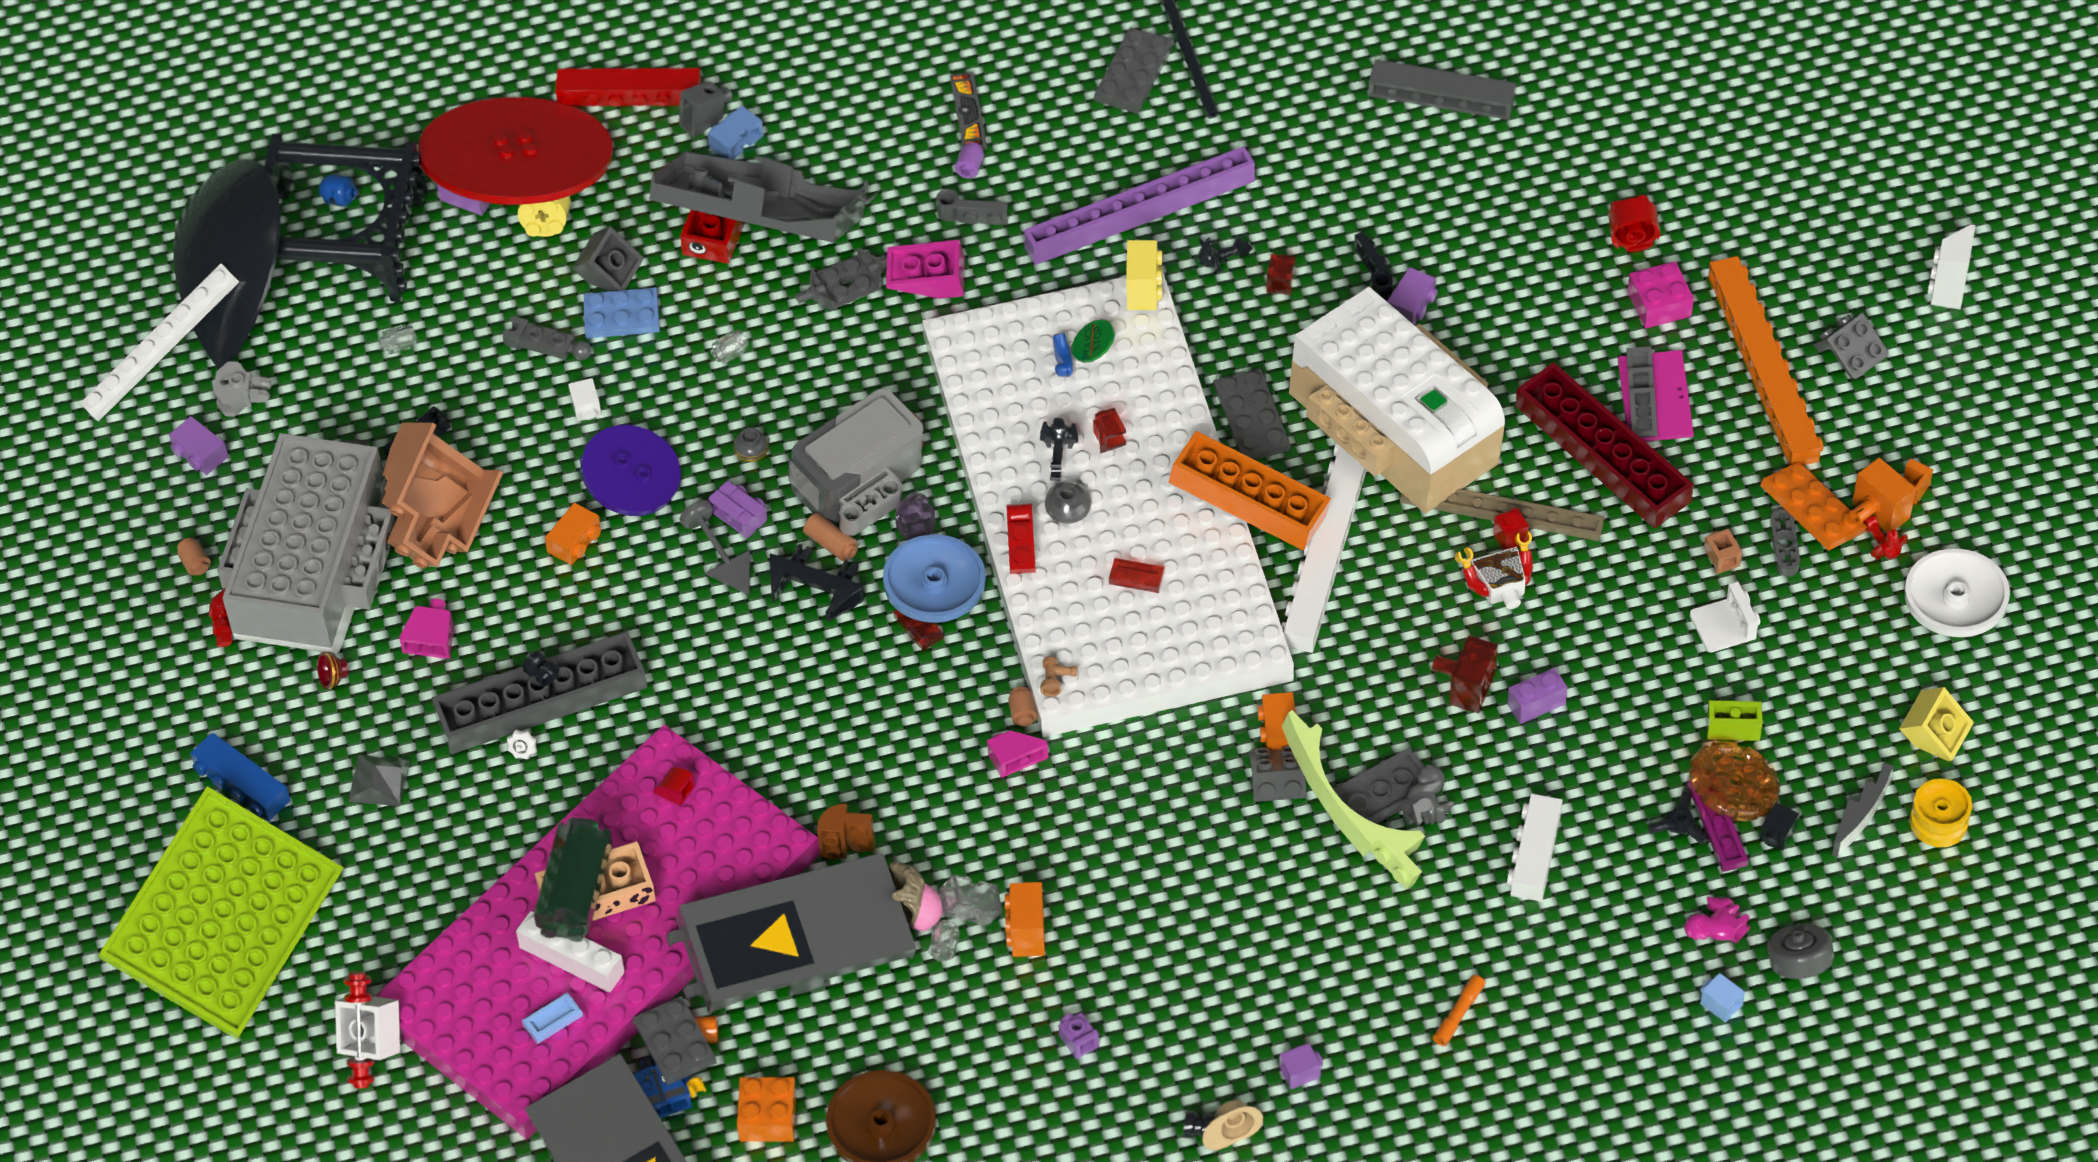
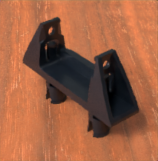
M799 544L791 560L770 553L772 602L776 603L779 594L784 591L791 580L834 594L831 604L825 612L826 621L839 617L865 600L863 585L851 581L859 569L855 562L849 567L848 559L844 560L836 576L805 565L813 552L809 546L803 551L802 544Z

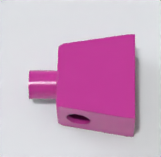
M435 598L431 600L429 608L420 606L414 608L399 638L403 653L450 659L453 621L451 612L444 610L446 604L443 600Z

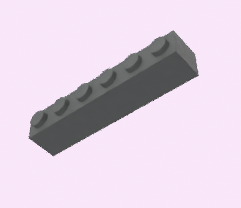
M1375 59L1369 79V96L1510 120L1516 96V83Z

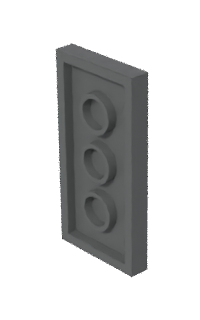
M1130 27L1094 94V101L1139 114L1174 47V40Z
M1261 369L1213 380L1214 390L1238 452L1257 460L1290 451L1289 440Z
M1409 747L1335 787L1333 790L1350 809L1363 818L1378 824L1402 810L1400 804L1407 798L1410 789L1419 783L1417 776L1425 766Z

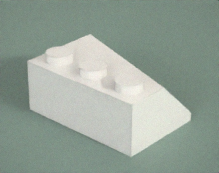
M1969 225L1942 239L1941 249H1935L1934 264L1928 294L1932 295L1931 305L1961 309L1976 225Z

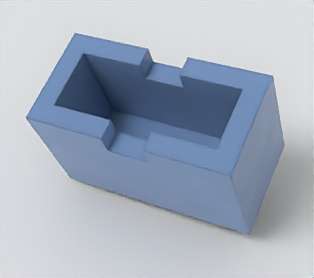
M740 106L737 110L729 113L722 122L710 129L708 132L709 148L722 158H737L743 153L742 148L746 144L751 146L764 136L762 120L743 106Z

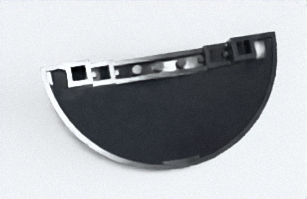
M249 159L236 160L223 166L190 196L182 209L176 225L173 243V263L181 302L220 264L224 265L239 281L193 327L201 345L218 370L234 359L251 332L266 298L278 252L280 203L277 188L269 171L262 164Z

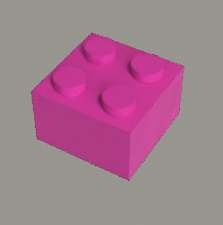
M1676 261L1629 274L1627 292L1645 329L1692 316L1694 298Z

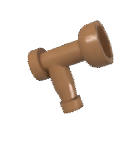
M1044 658L1042 666L1045 669V680L1041 682L1040 691L1047 697L1059 695L1061 693V683L1056 679V675L1076 677L1077 666L1058 665L1056 658Z

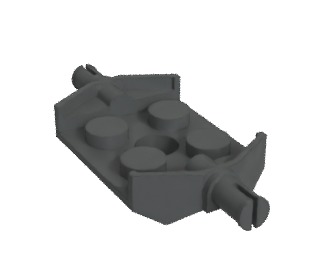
M858 248V255L818 272H814L812 267L810 287L805 291L795 294L796 300L800 304L812 298L813 301H817L825 309L833 310L879 291L882 288V273L884 268L887 267V257L877 259L870 253ZM846 281L853 283L848 287L841 285V283Z

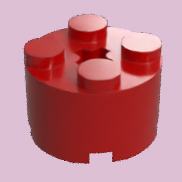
M1639 195L1636 198L1618 200L1611 203L1608 220L1611 240L1615 247L1618 249L1619 246L1624 247L1628 252H1639L1652 247L1653 241L1656 238H1660L1657 208L1649 201L1647 196Z

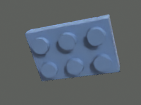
M657 287L583 294L586 339L660 332Z

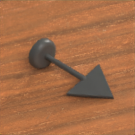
M701 500L693 503L680 515L679 520L681 524L688 529L701 526L725 562L706 572V575L749 595L750 550L730 560L706 524V521L709 520L713 513L710 502Z

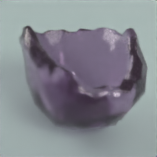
M913 492L899 502L895 510V524L900 534L909 540L923 535H931L935 527V513L928 498L922 493Z

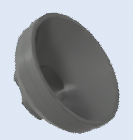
M1061 482L1051 487L1047 492L1045 509L1047 514L1057 522L1064 524L1076 523L1088 515L1091 509V498L1087 489L1076 482ZM1065 490H1070L1075 493V496L1071 499H1064L1060 494Z

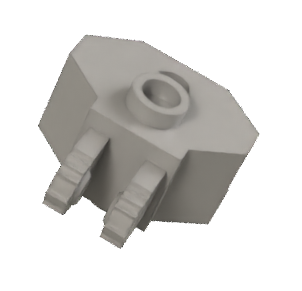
M227 362L216 371L213 393L217 398V407L224 416H236L245 407H251L252 402H266L270 394L265 390L270 389L272 381L267 377H252L251 372H246L238 362Z

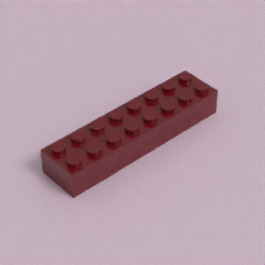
M1554 362L1517 388L1516 407L1654 529L1692 502L1694 484Z

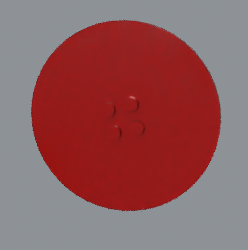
M527 97L486 99L449 110L434 119L425 128L418 144V150L421 153V167L435 183L465 198L507 205L550 202L581 192L597 182L606 173L613 156L611 137L606 128L594 117L567 104Z

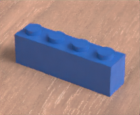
M213 732L191 752L194 763L192 766L199 775L208 776L218 789L222 790L224 788L237 803L243 802L253 814L258 817L262 816L268 822L291 801L288 789L284 784Z

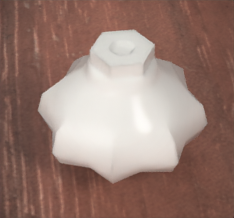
M516 729L512 735L507 737V750L514 755L515 759L523 758L528 760L532 754L537 752L536 738L529 731Z

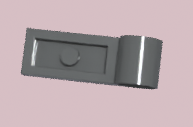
M943 189L936 196L937 214L944 221L1008 225L1007 202L958 200V194L952 189Z

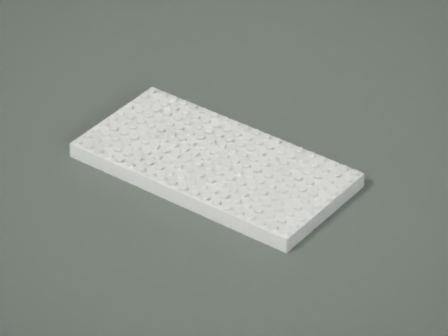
M1163 270L1162 300H1157V310H1127L1126 277L922 320L924 341L1026 684L1030 692H1032L1042 737L1293 681L1294 663L1247 522L1168 483L1173 463L1195 431L1218 442L1220 441ZM1103 319L1109 321L1115 329V338L1109 350L1101 358L1093 362H1079L1072 355L1071 348L1077 333L1086 324L1094 320ZM1063 332L1065 333L1073 361V373L1069 377H1059L1055 372V366L1058 363L1054 355L1052 335ZM1060 417L1063 418L1069 428L1072 423L1076 424L1078 443H1074L1072 449L1067 448L1068 444L1063 446L1061 481H1050V465L1053 460L1054 444L1051 443V448H1048L1045 442L1040 440V431L1043 422L1046 421L1047 425L1050 426L1053 424L1054 418ZM1061 482H1076L1085 487L1091 498V509L1088 515L1082 520L1071 524H1064L1053 520L1046 512L1045 497L1049 489ZM1065 490L1060 496L1064 499H1071L1075 496V493ZM1032 503L1036 573L1010 574L1006 505ZM1046 657L1056 658L1058 665L1077 666L1076 677L1056 675V679L1061 683V693L1054 697L1044 696L1040 691L1041 682L1045 680V669L1042 666V661Z

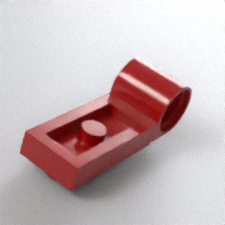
M1032 503L1007 504L1010 574L1036 573Z

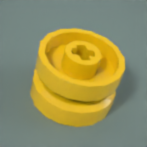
M1933 779L1923 783L1916 791L1910 815V825L1915 836L1925 844L1934 847H1949L1957 844L1966 835L1972 812L1971 796L1963 786L1952 780Z

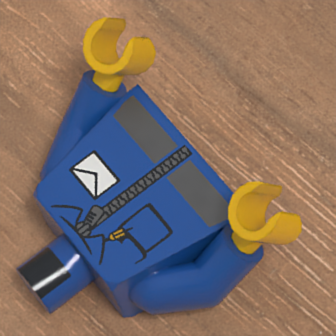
M652 1056L643 1058L640 1061L642 1070L634 1074L659 1118L692 1108L690 1094L694 1098L696 1097V1092H706L700 1077L693 1078L688 1076L667 1085Z

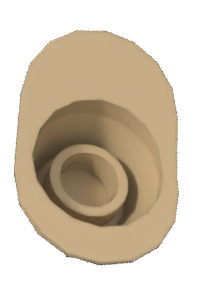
M1228 1101L1218 1108L1213 1121H1211L1203 1133L1202 1142L1210 1150L1223 1149L1257 1132L1263 1123V1116L1260 1110L1248 1106L1242 1101Z

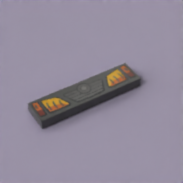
M974 73L950 75L962 147L967 143L973 142L979 144L983 150H987Z

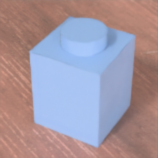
M1721 973L1713 980L1708 979L1701 988L1700 1004L1725 1023L1743 1006L1745 992Z

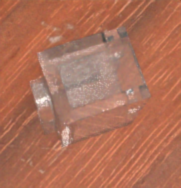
M953 875L939 888L944 916L974 922L979 925H989L1002 913L998 885L982 881L976 885L972 884V880L969 878Z

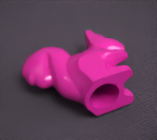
M1707 897V907L1714 914L1711 917L1704 914L1691 915L1684 925L1686 935L1695 940H1705L1707 937L1715 940H1729L1737 943L1750 930V926L1746 924L1750 916L1744 914L1737 918L1740 915V912H1738L1739 905H1733V901L1729 898Z

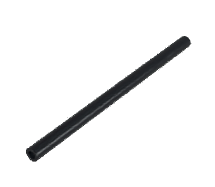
M1161 0L1206 115L1209 119H1213L1219 113L1174 0Z

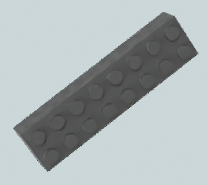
M628 631L547 658V661H553L559 666L557 677L548 686L539 684L535 676L530 677L523 671V667L431 697L436 718L450 753L454 754L513 734L516 729L522 731L646 689L645 671Z

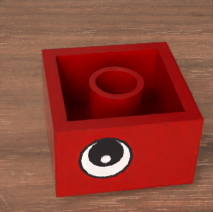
M690 210L680 236L682 254L729 264L743 229V221Z

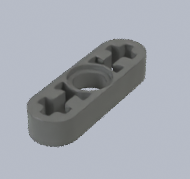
M1778 509L1771 514L1770 532L1775 564L1779 574L1791 577L1798 573L1800 566L1794 517L1785 509ZM1778 520H1783L1785 523L1784 530H1781L1780 521ZM1780 539H1788L1792 544L1788 547H1783L1779 545L1778 541ZM1789 555V563L1792 566H1787L1785 556Z

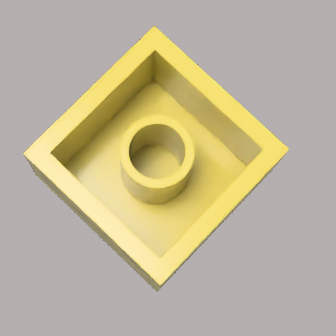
M1127 240V310H1157V300H1162V266H1158L1162 265V250H1157V240Z

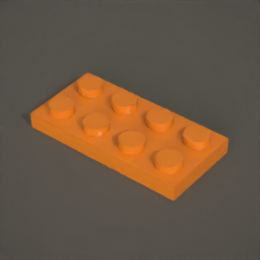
M1796 462L1763 478L1760 486L1828 551L1865 533L1867 525L1863 522L1860 525L1856 524L1855 522L1859 518L1853 522L1849 515L1851 510L1800 462Z

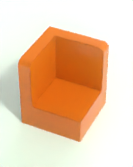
M1910 459L1906 464L1903 478L1916 488L1913 502L1916 505L1931 484L1933 469Z

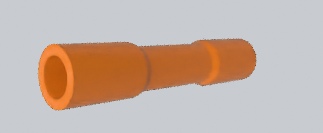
M1478 975L1471 976L1449 1015L1443 1020L1434 1034L1433 1040L1435 1043L1443 1047L1447 1046L1463 1016L1485 986L1486 982Z

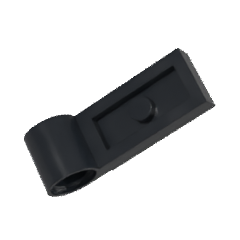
M1363 231L1355 234L1354 251L1371 274L1370 288L1385 301H1388L1392 295L1393 276L1388 270V263L1385 257L1380 256L1377 252L1374 241L1368 239Z

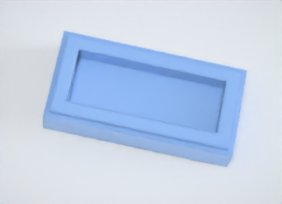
M567 992L523 1019L522 1024L538 1044L582 1017L583 1013Z

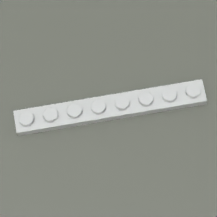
M220 264L80 404L94 419L99 421L239 281L224 265Z

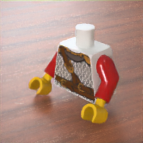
M1529 531L1526 532L1527 542L1525 543L1520 541L1519 533L1516 534L1515 542L1521 548L1519 551L1517 547L1473 560V551L1468 547L1464 549L1467 556L1466 560L1461 557L1460 551L1456 552L1455 560L1459 564H1463L1462 571L1469 589L1481 597H1486L1491 604L1504 601L1507 609L1518 607L1521 603L1519 596L1524 594L1525 586L1529 584L1533 570L1531 549H1528V544L1532 540V535Z

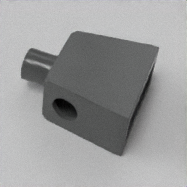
M709 81L682 91L680 94L679 126L693 138L705 132L724 117V105L732 99L731 91L727 87L719 89Z

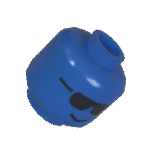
M329 174L321 181L319 194L328 205L346 207L356 198L357 188L353 179L349 176Z

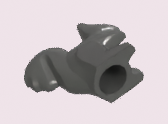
M1427 765L1420 770V774L1417 776L1419 783L1410 789L1407 798L1400 804L1407 825H1411L1413 822L1416 825H1420L1421 817L1425 824L1443 823L1449 814L1450 808L1454 805L1453 801H1437L1435 794L1442 790L1445 777L1437 766Z

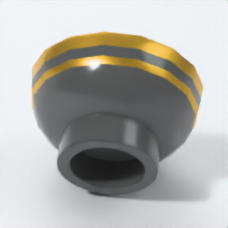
M750 427L742 430L736 437L733 450L739 459L746 462H754L766 456L769 451V443L767 437L762 432Z

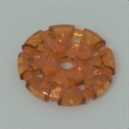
M1717 741L1713 742L1710 747L1705 745L1700 748L1691 760L1692 768L1689 770V777L1695 793L1702 797V802L1709 809L1721 816H1730L1732 820L1754 821L1759 816L1765 817L1769 814L1775 802L1778 803L1779 796L1777 794L1780 793V783L1774 768H1769L1765 757L1748 746L1743 748L1737 746V742ZM1734 756L1740 757L1741 761L1734 759ZM1729 779L1736 781L1739 786L1731 784Z

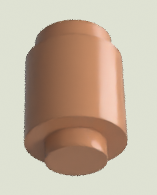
M194 538L182 540L177 546V555L190 575L204 574L208 570L211 561L202 545Z
M1023 686L1012 689L1008 698L1012 722L1022 727L1029 726L1038 717L1032 692H1030L1029 688Z

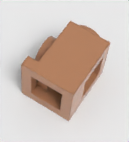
M1729 529L1720 532L1715 531L1705 537L1704 550L1713 563L1716 574L1740 567L1742 551Z

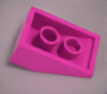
M960 240L887 247L886 287L888 289L939 299L964 296L965 257Z

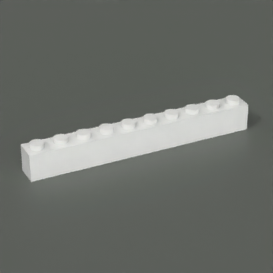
M1337 443L1334 448L1336 459L1335 461H1330L1328 469L1330 479L1329 481H1324L1322 494L1331 498L1325 519L1304 549L1306 559L1305 561H1300L1298 568L1300 579L1299 582L1294 581L1292 588L1294 599L1293 602L1288 601L1285 616L1288 619L1287 622H1282L1281 624L1288 648L1311 653L1314 651L1367 471Z

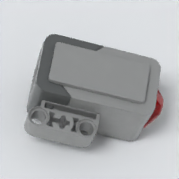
M887 389L874 391L793 446L788 472L792 492L813 514L820 513L835 525L839 524L840 530L844 534L849 536L858 534L900 505L902 494L901 482L919 470L923 447V425L920 419L891 391Z

